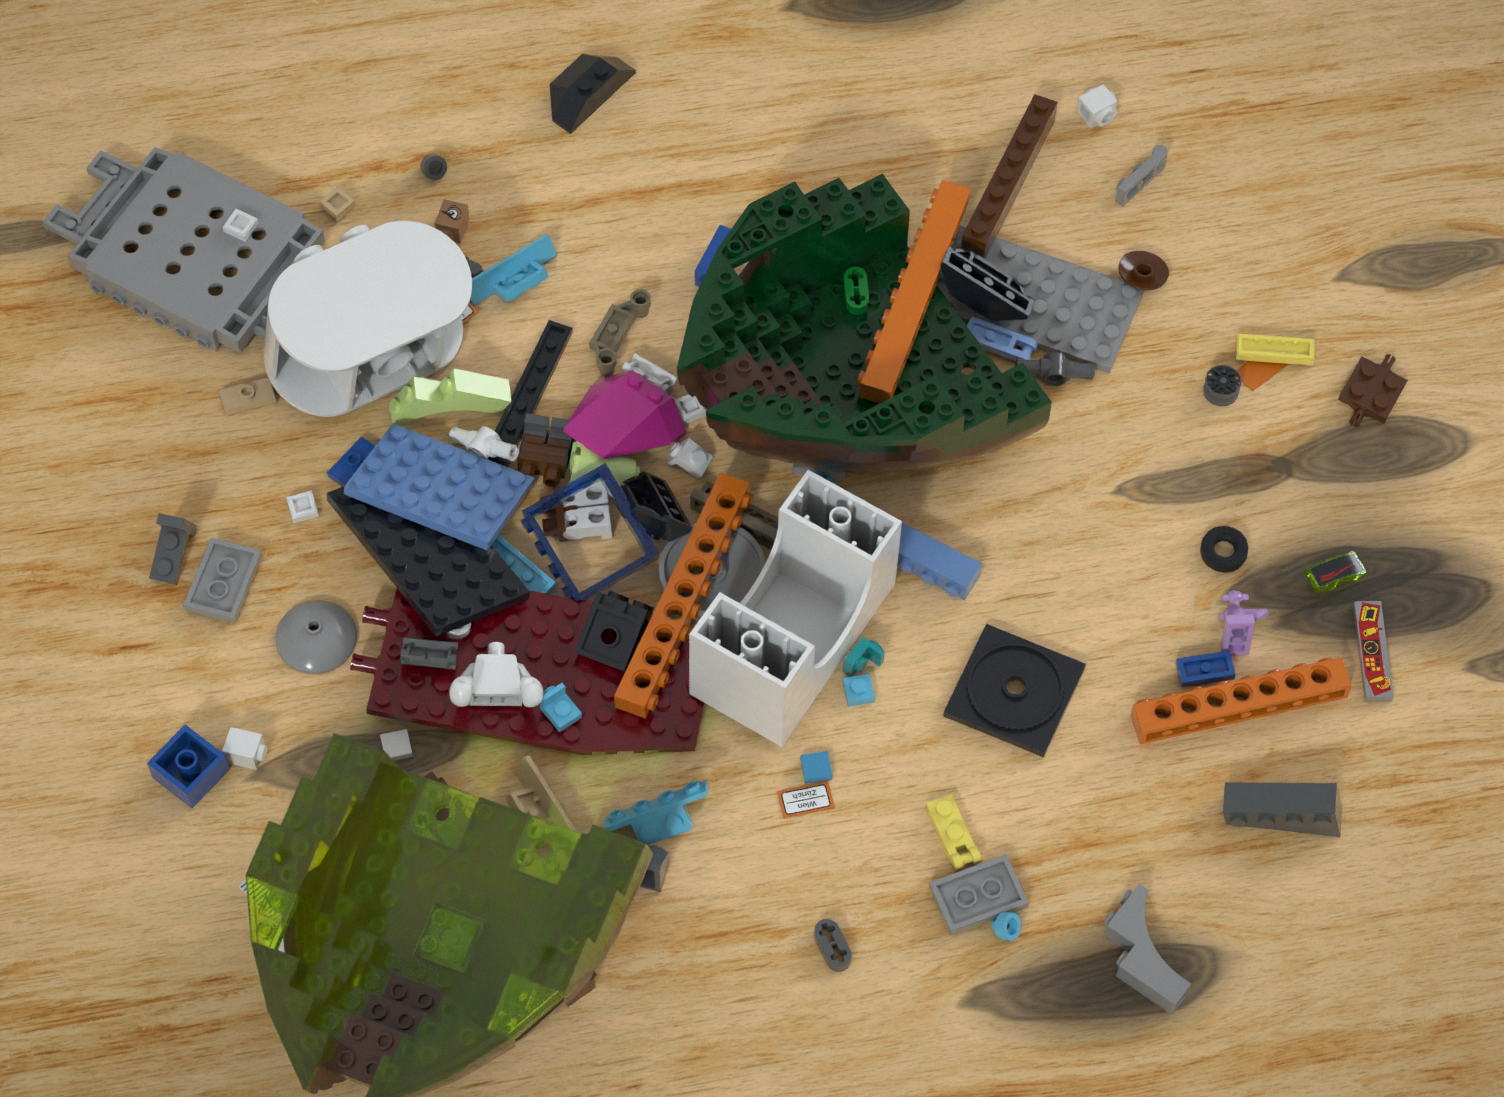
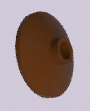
M1132 251L1125 254L1118 266L1121 278L1128 285L1140 290L1158 289L1167 282L1169 276V269L1166 263L1159 256L1147 251Z

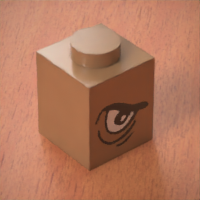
M444 199L435 221V228L446 234L454 242L461 243L470 219L468 205Z

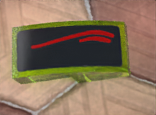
M1355 551L1326 559L1306 568L1304 571L1316 593L1337 589L1341 583L1363 579L1367 574Z

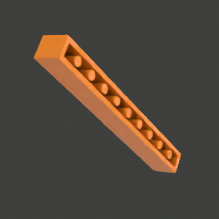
M942 180L939 189H933L930 203H932L931 209H925L922 223L925 224L923 229H917L914 242L917 244L915 249H909L906 262L909 263L907 269H901L898 283H901L899 289H893L890 298L892 307L891 309L886 308L881 322L884 324L882 330H877L873 341L876 347L874 351L869 350L865 365H868L866 372L861 370L857 380V386H860L859 397L879 404L893 397L941 275L940 264L948 247H952L969 204L970 188Z

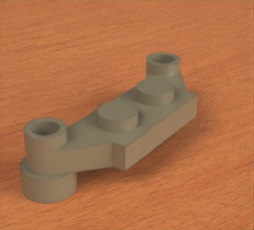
M637 289L632 292L630 301L619 305L612 304L589 342L590 349L595 351L596 364L602 376L606 377L614 374L617 364L616 351L635 318H644L648 315L651 306V296L648 291Z

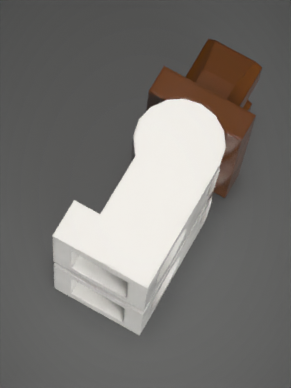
M606 481L570 486L563 489L561 487L553 488L554 495L540 497L542 514L556 513V518L542 519L544 536H559L560 542L568 541L567 539L577 540L591 536H602V539L613 538Z

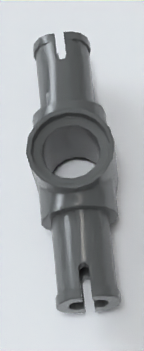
M1059 352L1047 353L1039 360L1016 359L1015 364L1017 366L1023 363L1032 375L1043 379L1044 383L1049 386L1063 385L1070 378L1093 380L1095 371L1094 363L1072 362L1071 360H1066V356Z

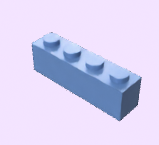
M902 523L897 566L906 573H913L921 577L929 585H936L944 589L950 596L960 597L965 600L981 575L982 563Z

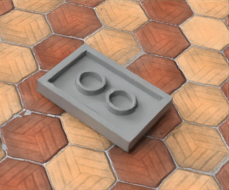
M211 538L183 604L184 610L235 623L262 558L261 550Z
M1007 854L929 882V889L950 935L994 920L1001 912L1013 913L1027 908L1029 904Z

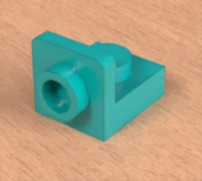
M862 637L844 659L843 672L852 677L857 670L861 672L869 660L881 666L884 662V650L877 642L869 641Z

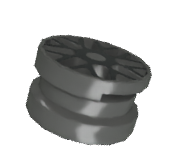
M1217 365L1207 372L1203 386V393L1207 401L1216 406L1233 404L1240 392L1241 376L1237 370L1227 365Z

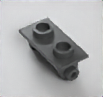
M403 637L400 655L401 664L456 669L458 643Z

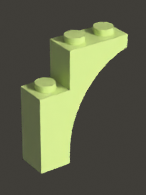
M453 369L442 382L413 376L390 401L389 413L392 417V424L395 423L403 426L408 422L427 415L449 411H481L499 415L512 402L509 380L459 369Z

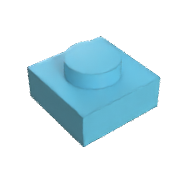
M870 674L843 678V687L848 707L875 702Z

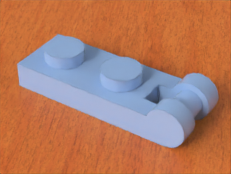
M971 317L967 325L984 350L1013 360L1015 363L1016 359L1031 360L1030 355L1035 352L1038 346L1037 341L1030 337L975 317ZM1015 346L1021 347L1022 350L1015 349Z

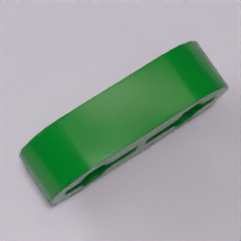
M850 267L845 271L843 280L845 307L849 313L860 315L867 311L869 304L867 274L860 267ZM852 277H857L858 286H854ZM854 295L859 296L860 305L855 304Z

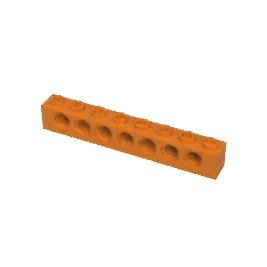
M1327 657L1313 664L1300 663L1291 669L1282 671L1274 669L1260 676L1247 675L1240 680L1233 682L1221 681L1211 687H1194L1188 692L1180 694L1168 693L1162 698L1153 700L1149 698L1141 699L1136 704H1133L1130 717L1141 745L1348 698L1352 684L1342 657L1335 659ZM1313 679H1320L1323 683H1316ZM1292 684L1296 686L1297 689H1291L1287 685ZM1261 690H1267L1271 695H1265ZM1235 696H1241L1245 698V701H1239ZM1209 702H1216L1220 706L1213 707L1209 704ZM1183 708H1190V709H1192L1194 712H1192V713L1185 712V711L1183 710ZM1156 714H1164L1168 718L1162 719L1159 718Z

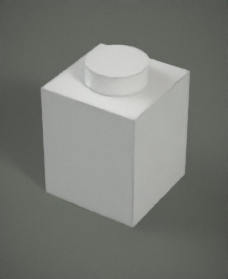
M230 727L222 753L226 755L228 764L257 770L260 761L263 762L265 760L267 746L264 743L262 734Z

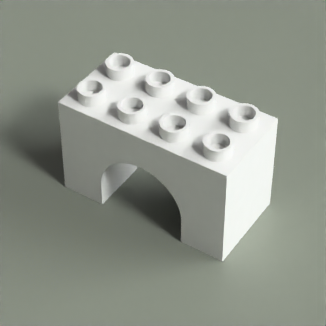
M807 470L779 509L778 531L774 545L761 573L749 592L740 603L719 592L690 632L689 694L782 747L895 585L902 521Z

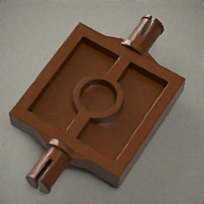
M1386 354L1381 365L1361 356L1338 400L1349 405L1355 411L1349 420V423L1353 425L1356 418H1358L1354 427L1360 426L1364 416L1374 418L1382 423H1385L1408 381L1390 370L1396 361L1394 356L1387 363L1391 355Z

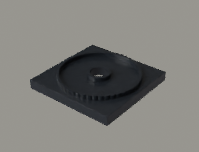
M986 624L944 710L943 716L1036 755L1045 757L1083 675L1086 664ZM1016 680L1024 684L1025 690L1020 694H1012L1008 692L1005 685L1009 681Z

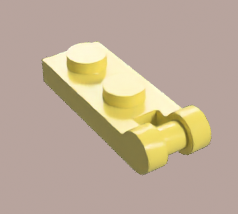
M952 794L927 802L926 810L953 869L958 871L963 869L966 864L972 863L974 865L982 862L980 852L972 840ZM965 848L966 853L961 855L957 853V851Z

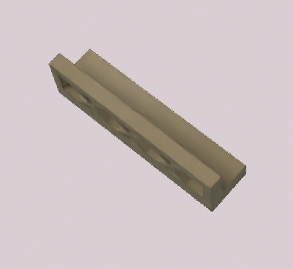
M706 481L701 490L697 488L693 490L690 495V509L701 514L709 497L707 492H711L714 484ZM727 504V505H724V506H722V507H723V508H731V507H733V506ZM750 504L749 508H744L741 514L743 519L740 528L751 534L760 545L772 550L778 531V517ZM757 516H758V517L762 518V519L764 520V522H762V521H760V520H758V519H756V518H754V517H757Z

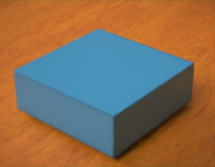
M828 751L801 755L800 760L805 784L832 780Z

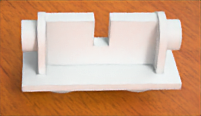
M634 353L631 362H625L622 367L624 372L633 370L641 374L645 379L655 386L662 388L669 395L678 378Z

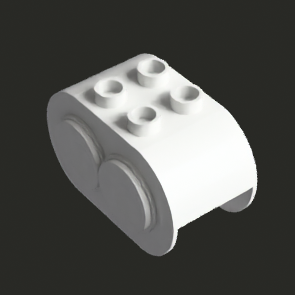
M413 221L388 222L371 230L367 225H359L347 231L342 236L341 243L323 250L322 246L313 245L301 251L295 257L294 263L286 268L275 281L268 301L264 365L271 384L280 396L292 406L305 413L321 417L339 416L403 388L413 376L425 378L449 365L457 355L462 342L463 324L461 315L466 310L470 301L472 277L463 252L446 234L429 225Z

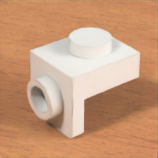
M688 438L680 443L676 442L668 452L670 457L666 464L670 467L678 464L698 479L702 477L713 456Z

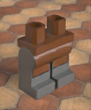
M526 413L523 437L517 457L519 472L532 477L542 475L544 476L543 484L550 487H557L560 479H565L572 445L575 442V439L563 432L569 420L552 417L550 425L549 417Z

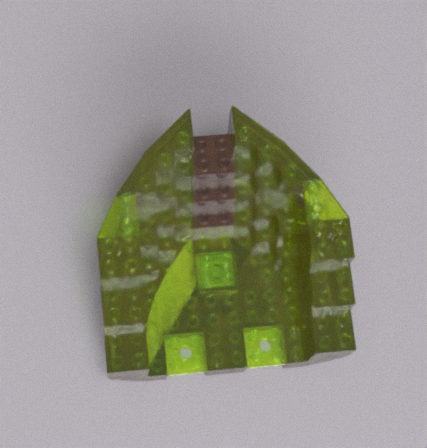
M334 733L314 780L301 777L281 825L271 821L268 822L245 875L250 940L267 1011L302 1088L309 1093L317 1094L318 1090L330 1089L334 1083H340L348 1079L369 1087L366 1097H418L464 1078L516 1047V1043L531 1034L565 1002L569 1003L592 978L594 970L606 957L620 933L631 903L652 859L653 853L646 843L592 825L589 835L408 772L401 769L385 751ZM448 808L450 811L449 817L444 821H438L436 819L438 810ZM544 844H550L552 846L551 854L545 858L539 857L538 849ZM282 939L285 953L278 950Z

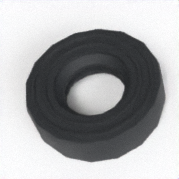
M1218 526L1209 530L1203 537L1200 553L1202 560L1208 567L1215 571L1226 573L1233 572L1243 565L1247 559L1249 547L1247 539L1240 531L1229 526ZM1225 541L1232 544L1235 551L1229 557H1222L1215 552L1214 546L1218 542Z

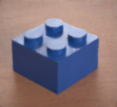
M186 724L147 763L152 778L191 808L230 770L226 755Z

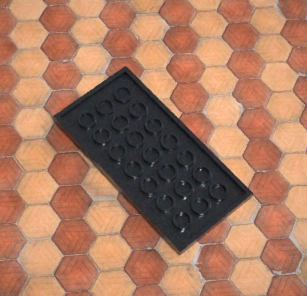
M344 486L327 492L329 504L436 637L529 599L530 591L492 545L488 550H484L344 495Z

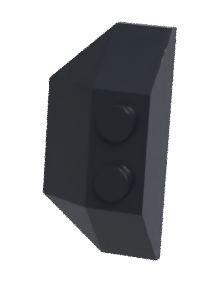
M581 54L550 83L552 121L572 134L636 73V70L618 57Z
M948 247L940 266L949 295L991 321L1026 320L1029 317L1035 300L1026 294L1024 288L1014 277L971 250Z
M643 471L638 476H633L622 482L621 488L639 521L646 529L648 536L655 540H660L661 538L671 542L691 532L692 526L666 480Z

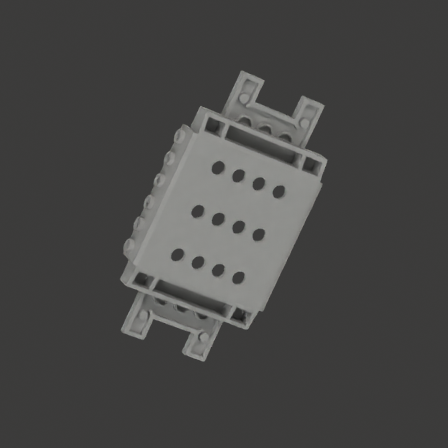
M154 147L138 169L100 151L86 169L89 175L104 183L79 214L57 204L42 222L45 229L77 244L68 255L70 266L87 275L90 288L94 292L111 297L114 302L132 308L138 315H146L152 318L162 327L168 326L180 336L195 340L203 348H211L217 351L220 347L219 343L238 353L242 352L254 335L265 340L268 301L271 289L277 278L286 268L294 263L295 257L301 251L313 245L322 246L325 242L323 230L305 220L303 213L180 152L172 154ZM173 189H180L182 191L181 195L177 198H170L167 194ZM165 207L167 209V213L163 216H155L153 214L156 208ZM219 209L224 212L223 216L219 219H213L209 216L213 210ZM235 209L258 218L259 224L246 242L223 232L224 224ZM150 225L153 227L152 232L147 235L138 232L141 226ZM201 228H207L210 231L205 237H197L195 232ZM261 230L266 233L265 238L262 240L252 238V234L255 231ZM134 243L138 245L137 251L133 253L124 251L127 244ZM192 246L195 248V252L190 256L181 254V250L184 247ZM249 249L252 251L251 256L246 259L237 256L240 250ZM171 265L181 267L180 271L173 275L168 274L166 269ZM233 267L238 270L237 274L233 277L223 275L224 270ZM220 286L223 288V292L218 296L209 294V290L212 287Z

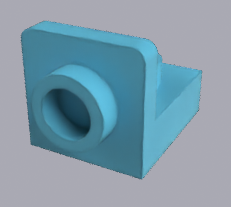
M563 683L556 687L550 686L543 692L540 709L559 732L582 718L581 711L567 696L566 686Z

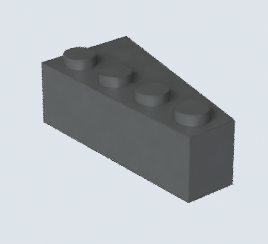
M1225 782L1223 815L1228 825L1341 837L1342 805L1337 783Z

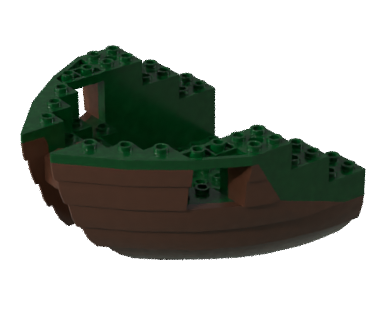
M883 174L850 190L847 189L840 178H837L806 194L801 191L794 181L750 203L719 245L693 299L677 365L679 384L681 386L684 385L691 397L696 396L700 405L703 407L711 406V408L706 410L707 424L731 448L747 454L801 466L855 473L916 471L954 464L1001 449L1043 429L1049 421L1052 401L1023 363L1003 373L1000 372L937 285L893 397L880 404L859 397L860 386H857L861 370L866 372L868 365H865L869 350L874 351L876 347L873 341L877 330H882L884 324L881 322L886 308L891 309L892 307L890 298L893 289H899L901 283H898L901 269H907L909 264L906 262V258L910 249L907 245L910 210ZM748 262L738 276L734 268ZM854 266L860 267L866 272L868 281V309L860 315L849 313L845 307L844 273L848 268ZM852 277L854 286H858L857 277ZM854 295L855 304L860 305L859 296ZM963 368H971L974 372L965 375L961 370Z

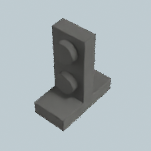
M158 513L156 524L161 526L149 578L177 585L189 535L195 536L197 525L184 518Z

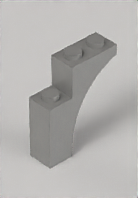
M1139 884L1134 891L1128 890L1120 902L1122 906L1118 912L1113 910L1104 922L1107 926L1104 936L1125 950L1116 962V965H1118L1116 977L1173 1015L1187 997L1191 983L1173 971L1153 946L1145 922V902L1148 890Z

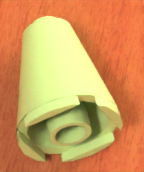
M575 440L572 445L568 466L571 477L567 478L566 487L606 481L607 487H620L623 481L639 475L640 466H636V460L625 455L604 460Z

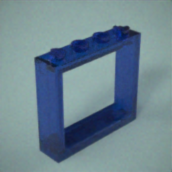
M606 463L522 510L524 518L520 521L528 534L533 532L537 539L534 545L541 556L546 555L551 564L548 565L552 576L555 580L560 578L564 584V587L561 588L564 596L575 599L576 602L592 598L597 594V591H604L660 557L659 551ZM600 480L645 556L579 593L535 520V517Z

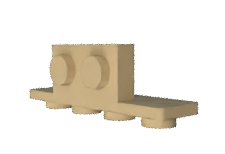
M529 755L524 756L515 773L525 789L509 793L506 801L513 811L532 817L538 824L532 843L555 837L567 857H572L575 855L580 843V834L574 828L567 817L566 811L561 807L552 789L542 777L537 765L534 764Z

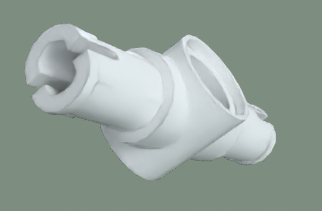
M482 426L479 431H467L453 427L449 433V439L452 440V443L466 446L468 452L485 459L501 457L514 461L519 454V449L516 445L503 442L495 431L485 426Z

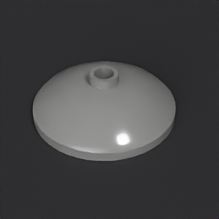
M324 600L307 601L293 607L283 616L276 630V646L282 660L294 670L306 674H323L340 667L353 653L357 641L355 623L350 614L341 606ZM313 626L319 627L315 631L310 630Z

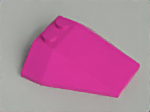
M631 370L606 376L591 385L564 427L563 432L605 460L671 445L685 436L686 429L673 397L664 392L662 388L655 386L645 379L641 374Z

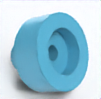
M1001 912L992 921L991 928L1000 940L1014 941L1020 934L1021 920L1016 913Z

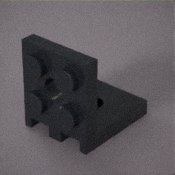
M610 590L608 595L597 591L574 652L626 672L645 622L649 623L654 607L637 600L630 604L628 603L630 598ZM613 629L617 634V638L613 644L608 645L604 642L603 635L605 631Z

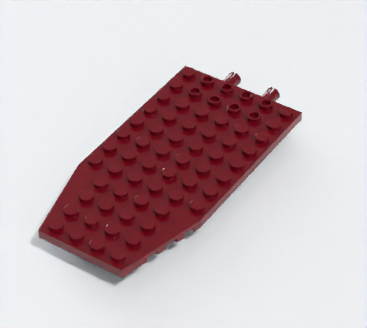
M396 589L393 605L389 611L365 606V612H363L362 623L386 627L380 656L374 658L353 653V659H351L350 664L351 671L374 674V681L366 709L367 714L579 755H592V752L617 754L619 751H633V753H644L648 750H658L659 752L695 751L704 702L689 694V639H687L686 642H681L678 648L680 650L679 658L675 665L671 664L668 670V682L664 688L660 687L657 693L659 696L654 711L649 710L646 719L615 708L614 695L625 672L574 652L593 602L530 591L529 599L472 622L471 630L466 637L454 639L446 633L436 637L401 592ZM645 622V624H644V627H643V629H642L641 635H640L639 640H638V642H637L636 648H637V646H638V644H639V642H640V640H641V638H642V636H643V634H644V632H645V629H646V627H647V625H648V622ZM613 629L605 631L603 640L606 644H613L616 641L617 634ZM403 637L458 643L456 669L401 664L400 655ZM663 637L659 639V641L661 642H667L670 640V638ZM500 642L505 646L504 654L515 655L517 663L523 664L529 674L541 683L543 692L550 686L556 687L563 683L566 686L567 696L581 711L582 718L559 732L542 712L540 704L535 707H526L523 703L522 706H470L469 703L468 706L460 707L451 702L449 689L452 682L463 674L468 665L476 662L477 655L488 654V645L490 643ZM651 660L648 662V664L656 665L660 663V661L658 660ZM640 683L637 686L640 688H645L649 686V684Z

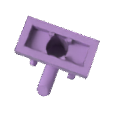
M1232 590L1227 595H1222V600L1230 601V604L1224 614L1218 616L1220 620H1225L1221 652L1230 651V655H1249L1255 624L1254 620L1264 619L1269 614L1267 609H1243L1240 606V601L1248 600V594Z

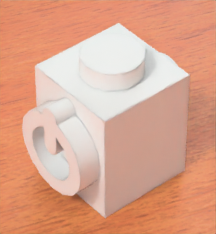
M1102 84L1097 88L1087 90L1085 94L1079 97L1077 112L1090 128L1097 125L1103 127L1109 124L1118 114L1116 111L1118 101L1115 94Z

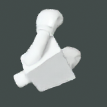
M492 642L488 645V654L477 655L476 662L469 664L463 674L452 682L449 695L451 702L460 707L468 706L469 703L470 706H522L523 703L526 707H535L542 702L543 687L536 678L529 674L523 664L517 663L515 655L504 654L505 646L503 643Z

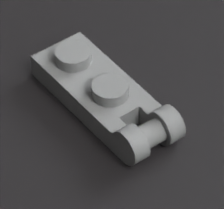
M1155 146L1152 156L1144 163H1139L1127 179L1123 178L1116 186L1115 202L1123 207L1164 170L1165 159L1168 153L1165 146Z

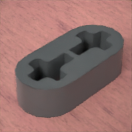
M830 919L819 921L815 926L814 938L827 966L836 972L845 971L851 964L852 954L839 926ZM826 928L828 932L833 931L831 935L832 942H829L826 935H822V929ZM836 948L840 956L845 955L843 962L834 959L833 949Z

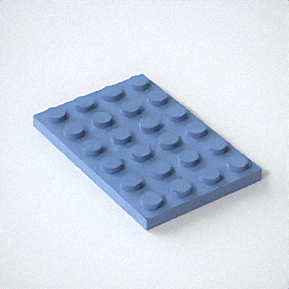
M393 423L346 483L344 495L488 550L534 486L535 478Z

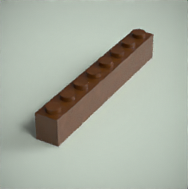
M1034 94L962 235L961 249L971 250L986 259L1055 122L1058 102Z

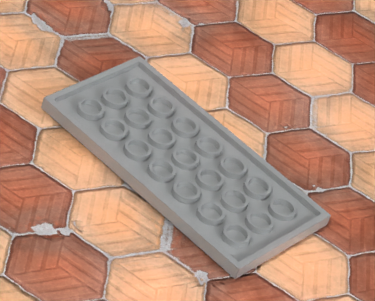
M961 225L952 244V247L955 249L961 248L962 235L966 227ZM996 238L985 260L1014 277L1024 288L1026 294L1035 301L1026 320L991 321L949 295L943 273L941 272L937 286L965 324L968 325L971 317L981 319L1034 339L1038 343L1037 349L1049 353H1062L1066 356V359L1078 363H1094L1095 369L1109 374L1144 294V290L1136 289L1123 280Z

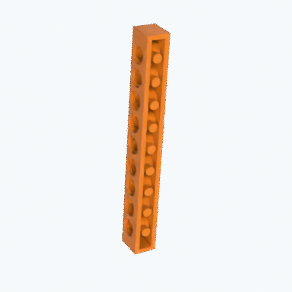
M721 472L719 473L614 695L615 708L645 719L649 710L654 711L659 699L657 693L660 687L664 688L669 679L668 670L671 664L675 665L679 658L680 650L678 648L681 642L687 641L691 630L689 625L692 619L696 620L700 613V601L702 597L708 596L712 585L710 580L713 574L717 575L719 573L723 552L727 553L732 544L731 535L734 530H739L743 519L741 514L744 508L748 509L751 504L753 494L750 493L749 482ZM728 504V505H732L733 507H731V508H723L722 506ZM715 526L722 527L720 530H713L712 528ZM705 548L712 549L710 552H703L701 550ZM694 570H699L702 573L695 575L691 572ZM685 592L691 593L688 597L681 596ZM672 615H680V616H681L679 619H671V618H669V617L672 616ZM663 637L670 638L667 642L659 641ZM651 660L660 661V663L656 665L648 664V662ZM640 683L649 684V686L645 688H640L637 685Z

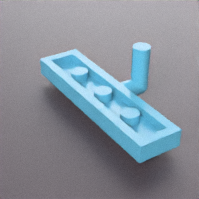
M497 536L492 543V547L526 588L530 591L551 594L558 584L503 537Z

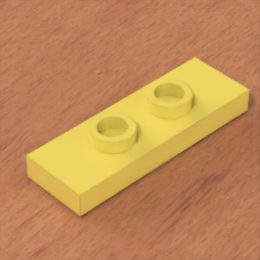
M1237 333L1236 360L1301 365L1314 364L1315 339Z

